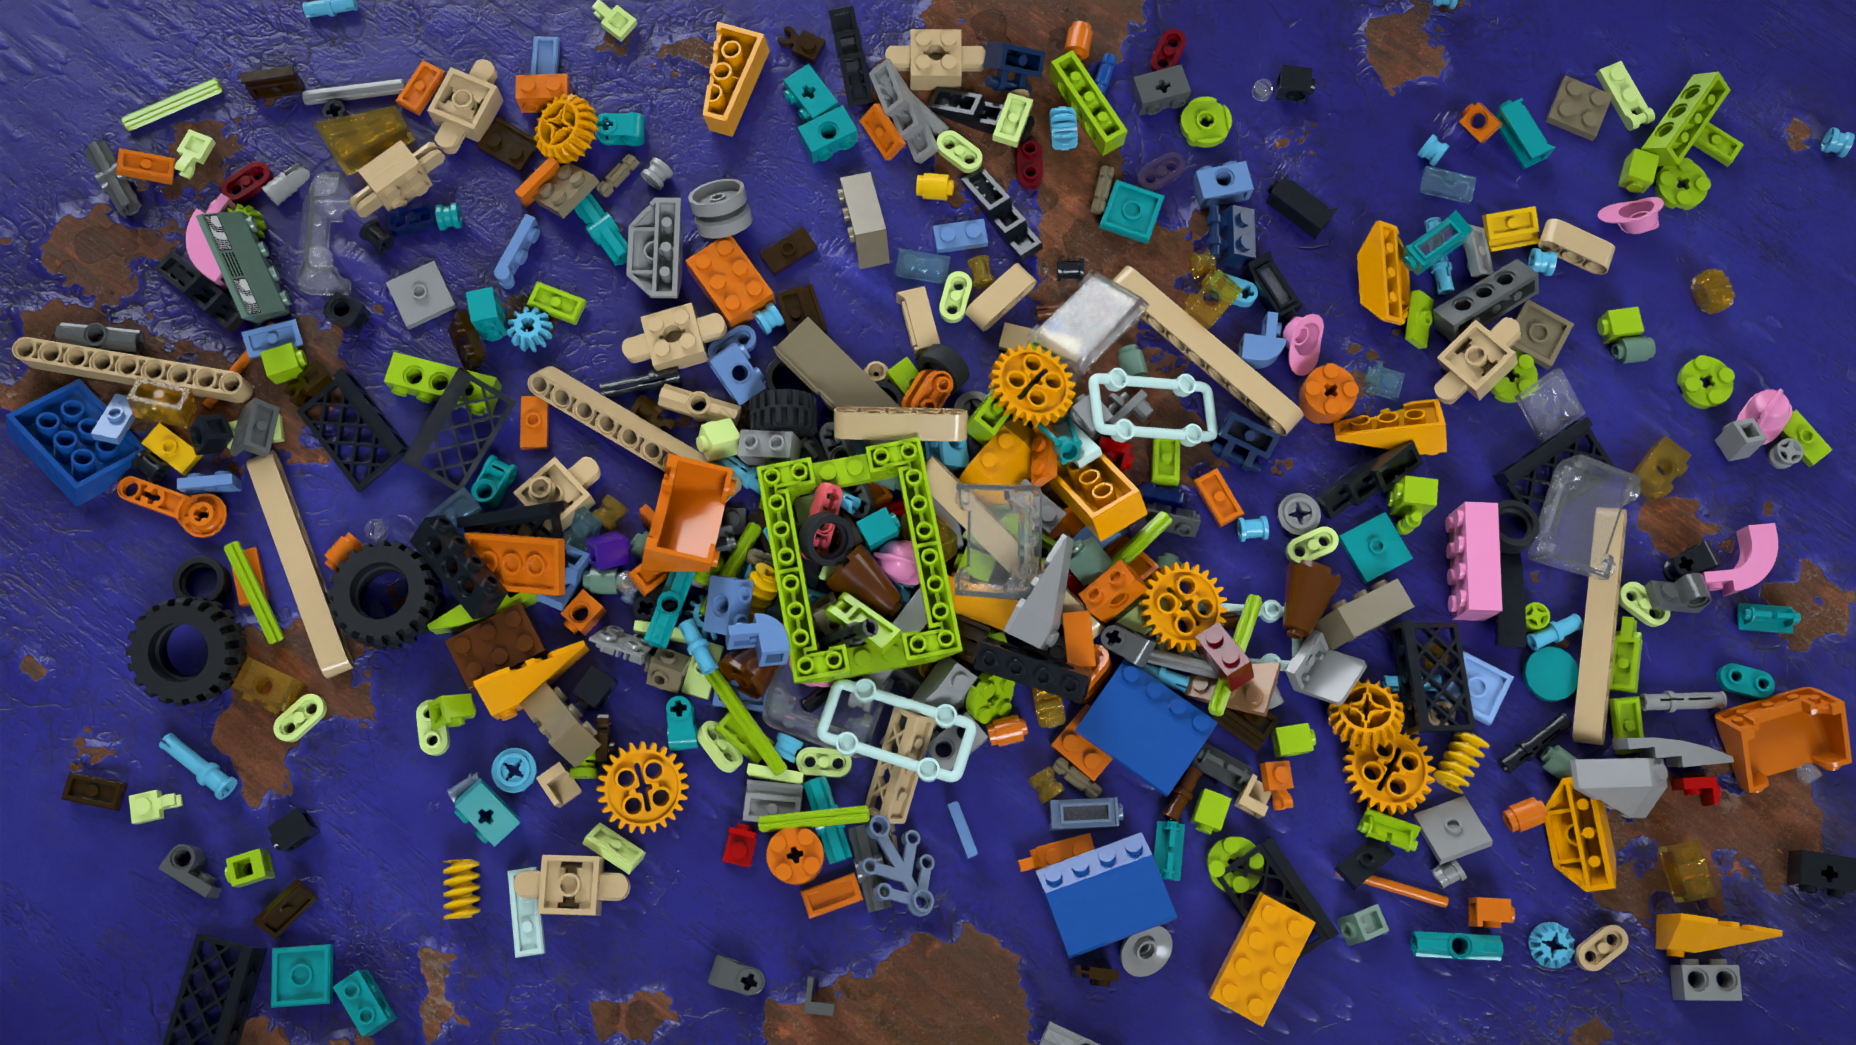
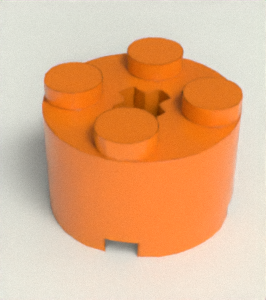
M1329 363L1314 369L1301 385L1298 393L1299 408L1304 416L1313 423L1333 424L1340 421L1352 408L1357 399L1359 387L1352 375L1336 364Z
M805 827L784 828L771 838L766 858L769 869L779 880L790 885H803L811 882L820 873L825 862V851L820 839L811 830ZM795 848L799 852H803V856L799 857V863L789 859V855L793 853L792 850Z

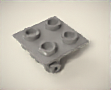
M613 625L605 626L588 640L596 643V647L600 648V652L615 655L618 658L624 652V660H627L630 655L629 661L639 665L646 664L648 657L651 656L648 652L654 648V646L643 642L644 635H630L624 633L622 628Z

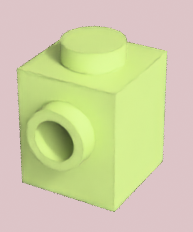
M731 418L707 422L701 425L699 435L696 438L697 448L701 453L703 452L708 462L737 455L740 433Z

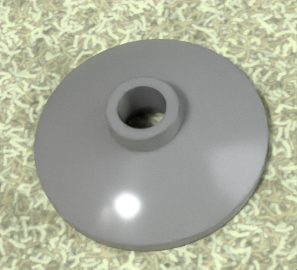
M1159 925L1127 937L1120 950V961L1123 968L1129 974L1137 977L1149 976L1160 970L1166 964L1172 952L1173 943L1171 935L1164 927Z

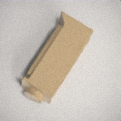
M925 286L896 293V302L901 305L910 343L914 351V359L920 358L933 344H940Z

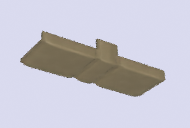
M809 317L797 326L777 347H773L779 360L813 393L819 394L824 404L833 412L838 407L901 408ZM861 440V441H862L863 443H865L867 446H873V445H878V444H883V443H889V442H894V441H899V440Z

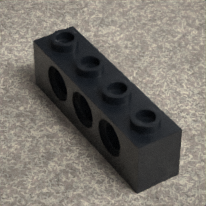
M446 515L425 517L410 540L412 545L472 619L494 615L508 591Z
M990 637L981 641L973 668L1078 703H1082L1086 698L1094 672L1093 670Z

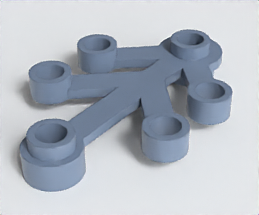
M884 815L871 817L865 824L866 833L870 838L877 840L891 866L877 863L873 858H866L859 863V872L865 877L874 874L901 882L907 891L892 889L888 883H881L873 889L874 898L880 902L889 899L906 904L910 913L917 917L929 914L934 906V897L928 891L931 870L935 866L934 858L929 854H924L916 859L915 865L919 871L916 884L912 877L916 847L920 843L919 833L916 830H909L902 834L901 842L904 846V852L901 859L888 836L891 828L889 820ZM873 824H876L878 827L877 833L873 830ZM909 834H910V835L913 837V839H914L913 844L910 843L909 840H908V835H909ZM923 859H925L928 862L927 868H925L922 864ZM866 862L871 865L870 872L865 868ZM881 887L886 891L885 897L880 894ZM916 898L921 900V907L917 905Z

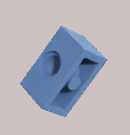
M1229 161L1223 164V166L1218 167L1204 166L1195 172L1192 180L1199 209L1209 208L1211 205L1220 206L1249 200L1254 190L1246 161L1238 163L1237 161ZM1217 181H1224L1227 185L1222 186Z
M732 343L706 362L734 403L741 406L766 388L763 383L766 379L758 367L753 369L748 360L751 357L745 347ZM737 365L742 366L745 371L744 377L739 381L735 380L732 376V370Z
M710 575L703 631L726 635L729 625L740 622L748 624L754 581Z

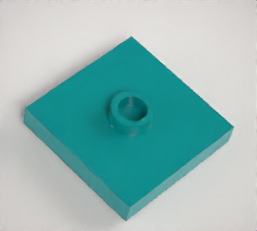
M1116 180L1099 228L1148 244L1165 196Z
M1386 512L1338 537L1339 542L1364 584L1413 559Z
M333 944L272 948L271 1008L333 1003Z

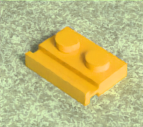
M1536 206L1482 216L1489 252L1539 243Z

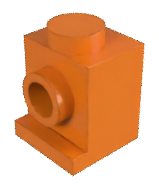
M1468 898V927H1483L1484 922V927L1502 928V923H1513L1515 920V909L1511 906V899Z

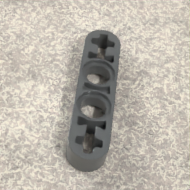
M834 422L825 423L820 430L819 436L828 460L838 459L839 454L843 451L848 454V457L855 456L856 452L851 440L835 437V440L830 439V436L833 434L832 430H834ZM868 483L859 484L853 490L849 487L841 488L853 496L858 495L861 502H866L867 504L864 506V511H859V509L856 510L852 507L856 511L852 514L854 517L863 519L876 512V501Z

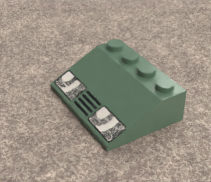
M241 211L197 215L196 218L241 318L262 325L291 313L289 305H292L290 297L285 290L281 291L277 282L281 280L275 266H270L267 256H270L265 243L263 241L259 242L255 233L259 229L252 216L248 217L247 214Z

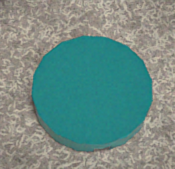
M1550 646L1540 648L1533 652L1523 664L1522 677L1524 684L1540 700L1549 702L1563 700L1574 693L1578 686L1579 669L1577 663L1569 653L1561 648Z

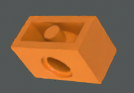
M1120 559L1078 595L1092 615L1106 624L1147 591L1148 588L1136 571Z

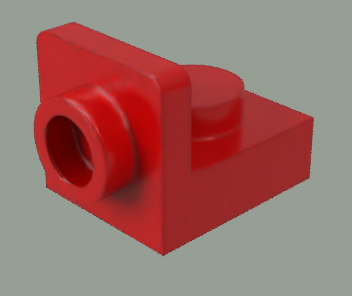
M1101 436L1098 446L1102 453L1110 461L1121 460L1119 470L1123 474L1125 469H1131L1135 455L1130 453L1132 444L1116 442L1113 439Z
M1716 776L1671 780L1673 791H1684V796L1701 795L1703 806L1720 804L1721 787L1717 783Z
M737 823L736 828L729 827V836L723 862L751 868L759 836L753 832L754 827Z

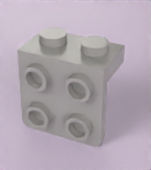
M1313 629L1310 636L1301 643L1300 649L1294 658L1288 662L1285 672L1294 691L1335 705H1342L1364 673L1367 665L1362 659L1329 649L1323 633Z

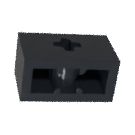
M1808 850L1788 851L1787 885L1797 886L1798 891L1803 893L1817 894V890L1827 891L1826 896L1845 898V894L1856 893V858Z

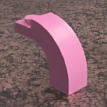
M221 193L217 199L211 202L206 213L198 209L193 213L187 226L186 248L195 267L210 282L225 291L228 288L196 218L199 214L228 212L227 208L235 210L236 205L232 200Z
M1775 523L1748 525L1736 531L1740 548L1738 563L1732 570L1701 573L1704 576L1709 591L1721 589L1723 596L1732 595L1754 586L1767 576L1776 561L1778 553V535Z

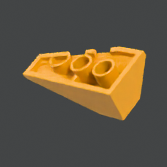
M1439 399L1412 401L1403 404V409L1391 412L1389 408L1380 410L1378 416L1369 417L1361 415L1333 423L1336 441L1388 450L1394 449L1408 441H1414L1420 455H1436L1447 452L1446 423Z
M583 640L550 652L547 655L548 659L532 658L526 660L520 669L510 670L509 667H506L475 680L473 683L491 716L497 720L506 721L518 715L517 711L523 709L520 703L544 682L550 686L590 651V648Z
M1683 913L1658 914L1655 949L1666 950V956L1685 958V953H1698L1781 937L1783 930L1755 925L1739 926L1740 923L1718 921L1716 918Z

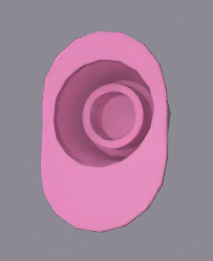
M1648 197L1636 201L1616 203L1601 209L1597 216L1603 222L1617 223L1620 229L1626 233L1641 234L1659 227L1658 212L1663 208L1664 201L1658 197Z
M1309 314L1304 318L1293 316L1283 331L1282 338L1286 339L1285 346L1289 349V365L1296 375L1304 376L1309 374L1318 362L1324 323L1323 319L1317 314Z
M1781 388L1777 391L1764 390L1756 393L1749 399L1736 420L1754 418L1767 437V440L1762 445L1772 442L1779 436L1793 413L1792 406L1783 394L1784 390Z
M888 541L883 544L879 552L873 553V556L877 558V563L891 582L905 585L919 584L911 541Z

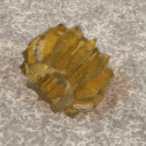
M1716 268L1708 269L1692 279L1691 290L1694 294L1693 298H1695L1696 305H1700L1703 312H1707L1710 315L1719 313L1734 304L1733 298L1735 293L1732 290L1733 285L1730 284L1729 277H1725V273L1722 270Z
M1032 688L1038 725L1041 728H1054L1057 725L1064 724L1066 718L1062 697Z

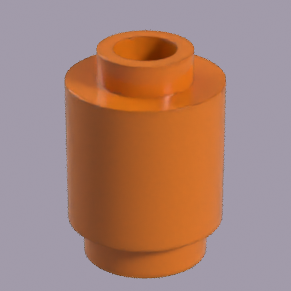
M1084 21L1072 23L1067 33L1064 48L1065 54L1073 50L1080 61L1089 56L1093 36L1092 27L1089 23Z
M348 532L345 537L341 536L324 554L327 558L325 564L338 573L340 570L336 567L341 560L346 562L350 558L347 554L353 549L358 552L361 551L363 543Z
M1018 714L992 720V723L986 724L991 746L998 745V747L1021 742L1024 741V735L1028 734L1025 719H1019Z
M1534 797L1507 806V810L1502 811L1503 821L1511 833L1515 831L1520 833L1544 824L1545 816H1548L1544 803L1541 800L1537 801Z

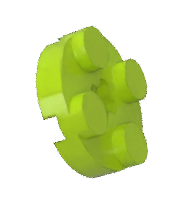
M1212 97L1193 99L1185 107L1180 117V130L1187 143L1193 147L1209 148L1223 143L1232 125L1229 109L1225 105L1222 106L1220 103H1217V99ZM1202 118H1206L1212 124L1209 127H1205L1200 122Z
M1683 158L1679 165L1664 166L1657 173L1654 189L1656 196L1664 201V205L1668 208L1674 209L1677 207L1680 209L1684 208L1683 210H1690L1703 201L1711 187V182L1698 165L1689 158ZM1678 180L1684 182L1687 189L1684 187L1679 189L1677 187Z
M1513 350L1516 352L1518 364L1511 372L1515 374L1516 378L1513 382H1509L1508 377L1500 380L1490 390L1495 395L1494 398L1505 403H1516L1534 391L1538 381V373L1534 365V359L1528 354Z
M1700 355L1681 368L1677 376V385L1681 387L1683 392L1681 396L1688 404L1699 409H1709L1710 407L1722 404L1730 397L1733 391L1735 374L1732 369L1728 368L1720 360ZM1700 378H1707L1711 386L1709 385L1704 388Z
M986 672L981 673L978 677L981 681L976 687L972 685L968 691L966 710L972 715V718L982 724L992 723V720L998 719L1000 716L1006 717L1010 713L1012 708L1010 702L1013 697L1015 682Z
M1227 837L1217 841L1209 850L1206 858L1207 871L1212 883L1220 890L1226 892L1216 877L1224 875L1225 867L1230 865L1227 863L1229 859L1235 860L1256 845L1243 837ZM1260 851L1250 858L1248 870L1263 872L1264 858ZM1245 862L1241 864L1243 869H1245ZM1234 871L1233 873L1229 872L1223 878L1229 887H1233L1234 893H1244L1253 889L1262 876L1248 873L1246 879L1243 877L1244 872Z

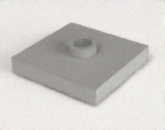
M435 261L386 282L402 319L409 330L457 308Z
M1465 796L1413 815L1414 822L1417 826L1421 827L1420 832L1440 865L1492 846L1493 840Z

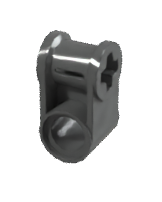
M1111 623L1101 634V642L1107 649L1140 667H1145L1157 644L1155 640L1147 635L1134 631L1121 623ZM1114 630H1117L1119 632L1118 637L1121 640H1117L1114 643L1111 641L1112 636L1108 632L1112 633Z
M717 954L707 983L750 996L763 990L766 979L759 969ZM753 974L757 986L748 989L745 977H751Z

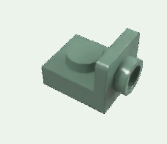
M1378 904L1337 919L1341 934L1348 946L1365 942L1389 931Z

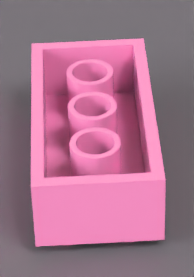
M1464 502L1450 513L1445 521V530L1449 533L1446 556L1450 559L1447 583L1451 585L1448 610L1452 612V620L1485 621L1502 611L1498 503Z

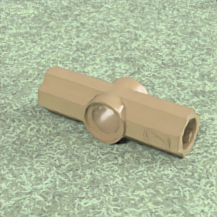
M664 384L659 394L658 406L691 416L698 422L719 421L731 418L735 427L738 425L742 407L709 397L702 391L692 392L668 384ZM699 402L706 404V407L701 411L693 409L695 404Z

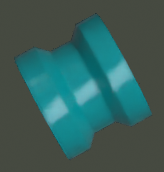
M458 202L451 203L450 206H443L442 204L435 206L436 220L440 231L447 230L448 227L456 229L463 227L462 214Z

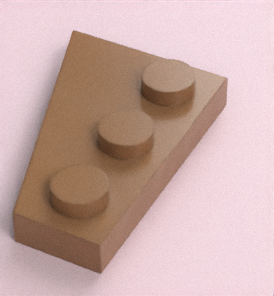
M1280 662L1252 664L1254 678L1231 692L1226 707L1266 717L1281 669ZM1191 673L1185 691L1186 698L1210 703L1218 678Z

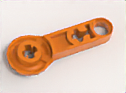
M132 476L123 478L117 486V493L124 500L176 519L186 532L194 537L207 538L214 536L226 524L228 517L227 507L222 499L214 494L204 493L187 496ZM137 483L138 490L136 494L127 496V487L130 484ZM146 493H149L154 496L159 495L160 500L152 501L151 499L145 497ZM201 512L209 514L207 519L199 517Z

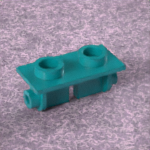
M1737 603L1738 630L1793 634V626L1801 621L1800 613H1796L1792 607Z
M1157 821L1154 859L1162 879L1180 881L1185 824H1179V822Z

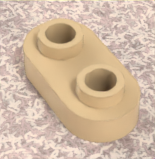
M1617 925L1601 927L1575 949L1574 958L1577 965L1586 971L1602 969L1626 950L1628 935L1623 928ZM1609 934L1613 937L1611 945L1606 940ZM1587 951L1592 955V959L1589 962L1585 959Z

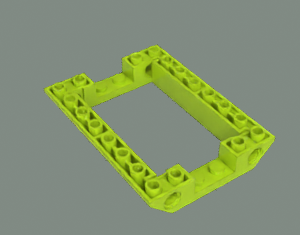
M920 437L865 447L866 454L812 463L811 457L756 467L784 628L787 632L790 646L789 656L794 683H827L839 679H848L936 662L963 651ZM898 477L929 631L919 633L917 630L901 633L902 638H899L884 655L868 644L846 648V644L829 647V650L819 652L791 497L815 493L817 487L823 482L832 483L843 488Z

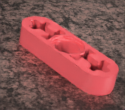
M821 483L815 491L809 517L818 512H831L838 515L843 497L842 489L832 483ZM825 523L821 529L817 530L813 543L817 553L821 555L828 554L835 528L834 524Z

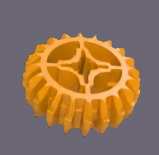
M563 93L561 98L555 96L553 103L547 102V108L541 110V117L536 119L539 123L534 128L537 134L533 139L537 141L536 147L544 157L550 158L552 156L560 164H570L571 161L577 162L579 156H585V150L591 148V141L596 139L594 132L599 130L596 126L599 119L595 115L596 110L587 100L573 94L567 95Z
M1369 678L1365 680V683H1361L1358 680L1342 705L1329 703L1330 705L1327 708L1329 726H1333L1332 732L1334 735L1340 734L1341 743L1347 740L1350 741L1351 749L1356 744L1361 745L1362 751L1366 749L1367 745H1370L1375 751L1378 748V743L1386 747L1389 740L1394 741L1397 738V733H1400L1402 730V722H1404L1405 718L1403 703L1398 702V693L1391 694L1390 686L1381 688L1380 680L1375 685L1370 684ZM1364 708L1367 709V721H1365Z

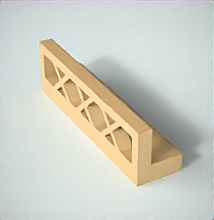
M894 706L882 749L892 752L893 743L896 742L898 746L897 754L921 761L925 758L935 719ZM903 715L908 719L905 729L901 731L899 723ZM878 760L865 803L869 807L870 815H884L890 824H905L919 778L918 773ZM886 769H889V783L885 784L884 773ZM879 795H881L883 802L880 811L874 808Z

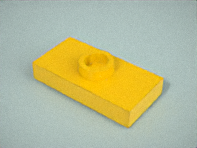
M158 423L141 443L184 476L189 473L203 456L196 455L193 447L161 423Z

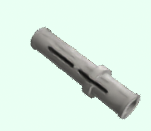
M1664 691L1663 694H1642L1639 696L1641 711L1664 710L1667 713H1672L1680 709H1724L1727 705V697L1723 691L1693 693Z

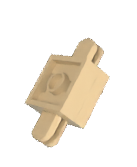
M911 29L910 46H889L885 53V60L890 59L898 72H910V90H935L936 87L961 90L962 72L983 71L986 51L982 46H961V30Z
M484 59L477 60L469 74L450 67L427 111L434 124L440 126L434 139L442 152L455 154L465 137L479 142L500 109L504 100L498 87L494 85L498 74L490 61Z
M400 140L358 170L368 186L350 198L349 203L351 207L356 210L360 217L364 218L381 206H384L390 215L396 211H401L407 206L408 202L417 196L425 194L429 187L433 185L427 173L443 163L445 155L433 142H428L412 154Z
M687 303L640 317L644 333L625 339L622 344V351L631 363H639L651 359L653 367L657 372L679 367L680 370L709 360L705 343L724 338L727 333V325L723 317L718 313L698 318L693 304Z
M1507 317L1503 318L1490 331L1475 320L1437 357L1440 367L1446 372L1434 386L1435 393L1440 402L1449 405L1453 404L1466 391L1470 392L1480 401L1518 364L1516 352L1511 349L1522 336L1519 323L1516 320Z
M554 457L513 492L524 506L542 504L530 498L528 494L529 483L538 476L549 477L556 490L555 494L550 496L549 501L544 503L563 500L565 511L559 512L562 531L564 532L596 504L592 496L587 492V489L600 478L601 470L596 461L590 457L581 458L568 470ZM541 487V488L539 489V491H540V492H543V491H544V488ZM551 519L545 520L541 529L544 527L550 534L553 532ZM524 523L518 531L521 536H529L532 532Z
M542 855L541 871H522L518 873L513 883L514 890L520 897L539 899L537 914L601 916L602 901H621L625 899L630 892L631 886L629 879L625 875L604 872L605 858L600 856Z

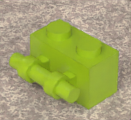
M1404 476L1388 491L1386 506H1390L1389 515L1402 517L1396 526L1398 534L1407 535L1421 524L1422 518L1437 506V479Z

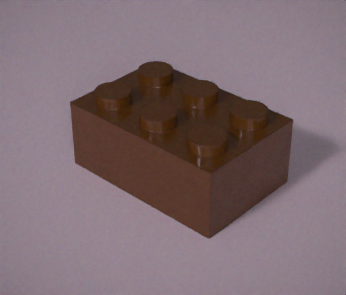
M521 602L445 641L468 689L475 694H478V691L473 681L506 667H509L510 670L520 669L526 660L532 658L545 659L550 653L527 607Z

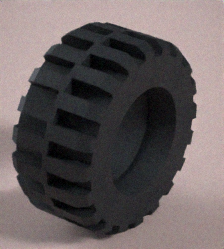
M386 540L377 541V546L369 542L361 546L362 550L359 552L353 549L347 554L350 558L346 562L341 560L336 566L340 570L337 575H331L329 582L333 584V589H328L327 598L333 601L328 607L330 613L336 617L334 621L338 627L358 642L380 650H386L387 647L393 650L402 648V643L411 645L417 642L415 636L418 634L425 636L430 631L426 626L429 622L438 618L435 610L441 609L443 602L439 598V594L443 593L442 585L437 581L439 577L425 559L411 547L407 548L404 544L395 541L392 544ZM398 572L402 574L408 582V596L402 608L394 615L385 619L369 617L365 612L363 604L364 594L369 584L375 578L385 573Z
M204 597L169 599L160 602L159 605L151 606L145 611L146 616L138 617L134 623L138 627L137 630L130 631L127 638L132 641L131 646L126 647V656H131L132 662L127 664L129 672L135 671L137 675L133 680L138 686L144 685L146 687L144 693L148 696H159V702L165 704L174 703L175 706L196 704L221 695L222 691L228 690L234 685L233 679L240 677L243 669L239 665L246 662L247 653H242V648L248 646L247 638L241 639L240 631L244 629L240 622H233L232 619L235 615L230 610L223 611V604L217 601L209 602L208 598ZM182 624H188L196 628L203 635L208 646V659L204 669L200 674L192 677L177 671L171 664L167 653V643L171 633L177 626Z

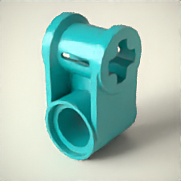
M630 112L602 113L597 116L599 120L596 126L599 130L596 134L599 142L603 145L639 146L644 143L645 118L643 115Z
M491 455L486 460L480 475L471 489L472 495L480 507L490 510L500 504L508 487L513 483L517 475L518 466L514 464L509 466L499 461L498 457ZM492 490L490 497L486 499L481 498V494L484 491Z
M683 696L672 697L666 705L667 735L670 751L699 748V741L697 739L698 729L693 704ZM678 703L687 707V710L682 711V716L674 712V709L679 707Z

